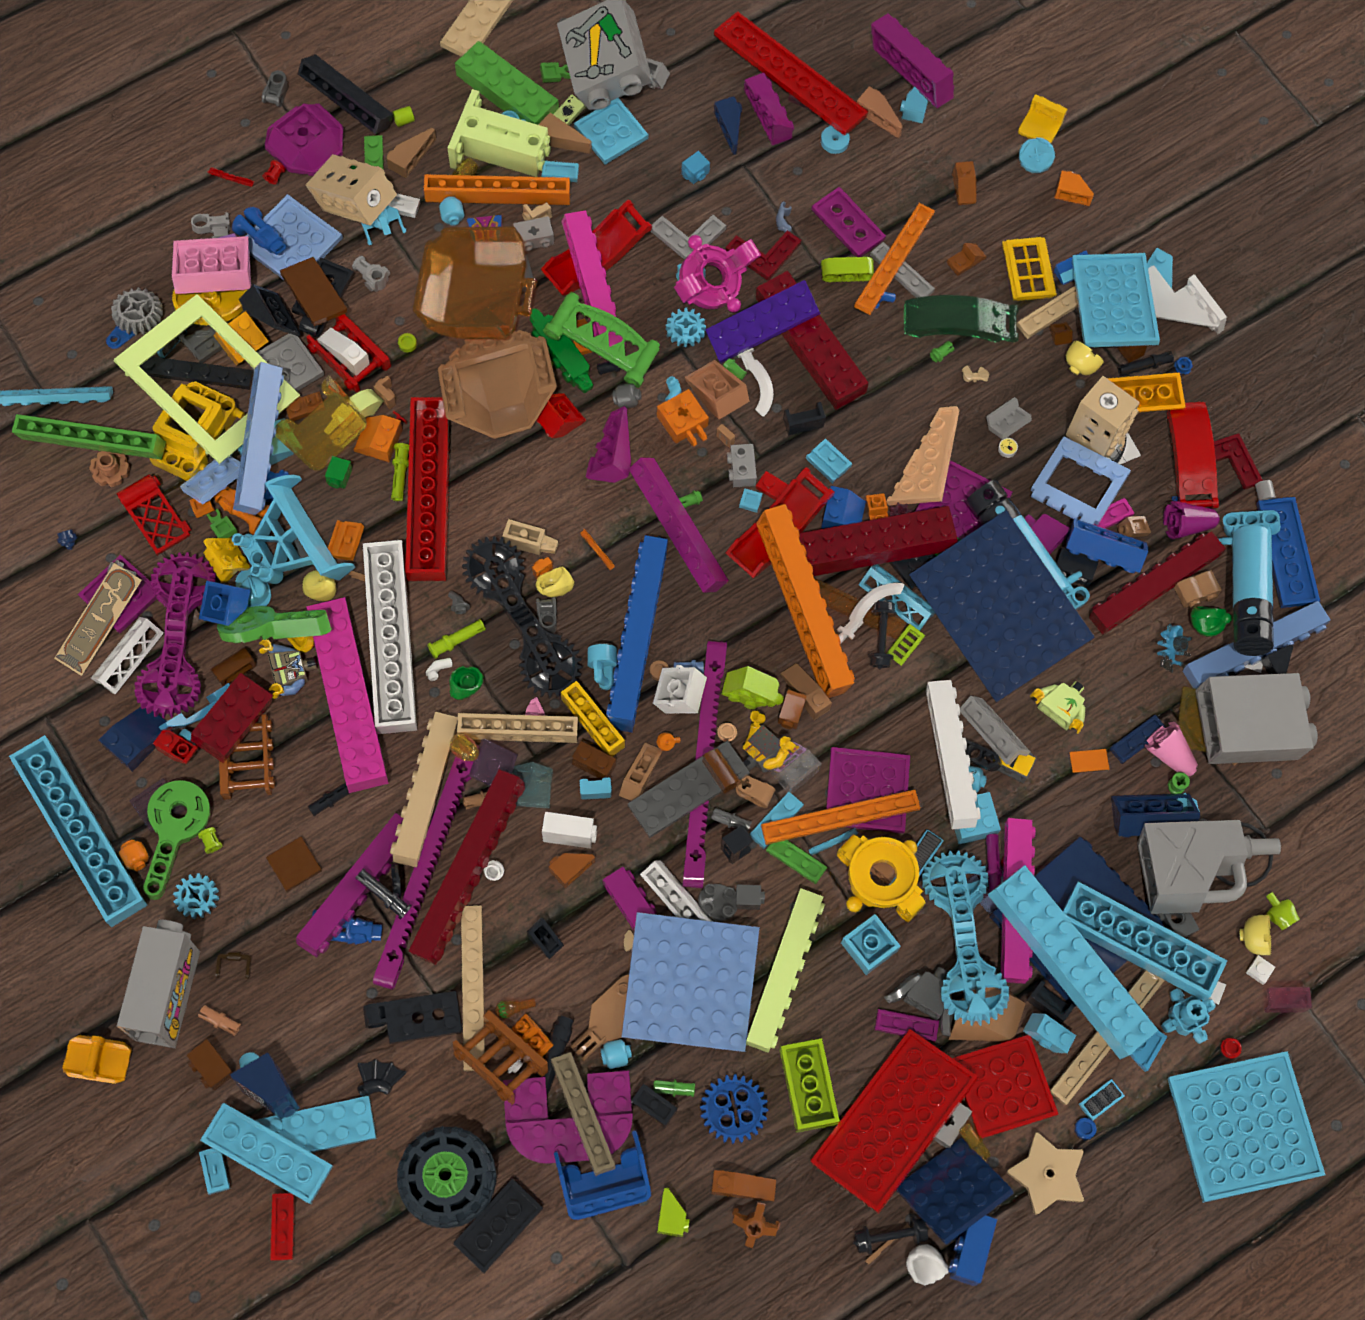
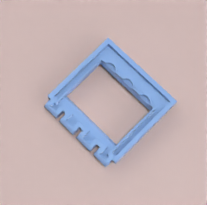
M1063 437L1033 484L1031 498L1041 503L1047 499V506L1059 512L1062 507L1065 508L1063 514L1068 517L1078 519L1080 516L1081 521L1098 525L1131 470ZM1063 457L1071 458L1076 461V464L1082 467L1086 466L1092 469L1094 473L1104 475L1112 481L1096 509L1047 484Z

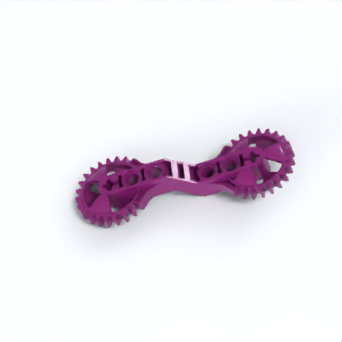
M178 552V557L170 554V560L164 557V563L158 562V568H153L154 574H151L153 593L156 594L157 600L166 608L164 645L159 658L146 665L147 671L141 670L142 676H137L134 691L137 703H140L141 709L146 708L148 714L154 711V717L162 713V718H165L166 714L173 718L174 713L180 714L181 710L188 712V706L194 707V701H198V695L201 694L198 674H195V669L185 660L187 623L191 611L202 605L205 585L194 586L193 576L215 582V573H213V567H209V561L204 562L203 557L197 559L196 554L189 557L188 552H186L185 556ZM161 575H173L171 584L159 581ZM157 683L158 693L144 690V684ZM180 685L191 687V693L179 694Z

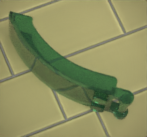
M935 295L912 298L904 302V334L917 338L929 335L951 334L972 336L993 342H1000L1002 340L1017 342L1019 340V334L1017 333V314L1019 310L1017 305H1007L972 296ZM1006 314H1009V333L1006 332Z

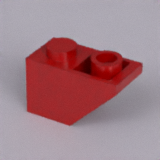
M162 730L153 743L159 752L174 761L186 765L198 749L197 746L170 730Z

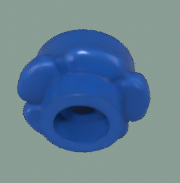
M1181 357L1179 360H1176L1174 363L1176 372L1185 375L1189 374L1192 368L1191 360L1187 357Z

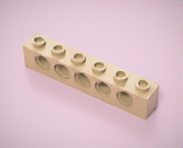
M458 713L457 734L458 738L463 740L577 743L578 717Z

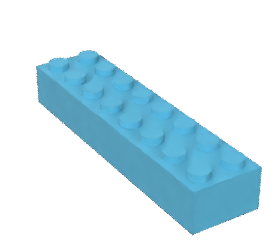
M1080 882L1073 887L1062 909L1063 913L1083 937L1203 1001L1211 997L1227 963V960Z

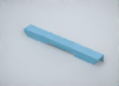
M854 828L834 839L809 849V853L812 856L849 839L853 834L857 835L859 832Z

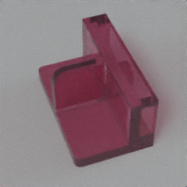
M1276 987L1267 989L1268 1006L1264 1008L1265 1013L1306 1012L1312 1008L1310 987Z

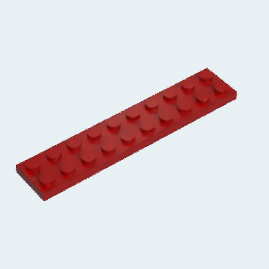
M738 11L714 30V35L844 136L868 116V111Z

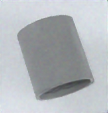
M1271 480L1260 481L1255 485L1259 501L1276 499Z

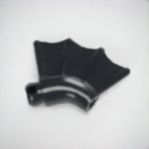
M376 1059L368 1063L358 1062L357 1066L363 1084L359 1085L357 1090L360 1096L377 1092L389 1095L393 1086L407 1072L397 1069L393 1062L381 1063Z

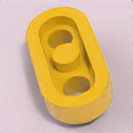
M313 636L287 638L297 650L304 653L311 650L314 646Z

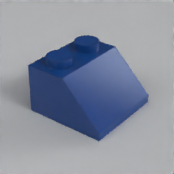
M831 486L835 494L827 501L821 529L862 522L866 501L851 490Z
M206 581L199 619L229 626L247 609L250 590Z

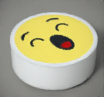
M1011 438L1001 440L998 446L1000 455L1006 458L1013 457L1018 449L1016 441Z

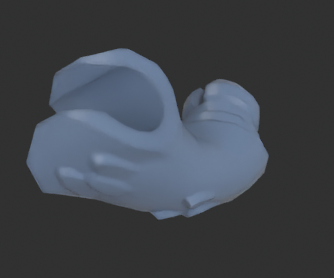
M782 202L776 215L778 230L785 233L787 230L789 232L792 230V227L784 219V216L790 215L792 207L785 208L786 203Z

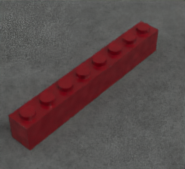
M1212 531L1207 535L1201 534L1195 539V543L1192 545L1190 543L1186 544L1181 548L1180 553L1177 555L1175 553L1171 554L1166 558L1165 563L1162 565L1161 563L1156 564L1150 573L1141 574L1135 583L1126 584L1120 593H1113L1106 599L1105 603L1096 604L1091 609L1090 620L1102 635L1106 634L1173 589L1178 582L1191 577L1219 558L1226 550L1224 545Z

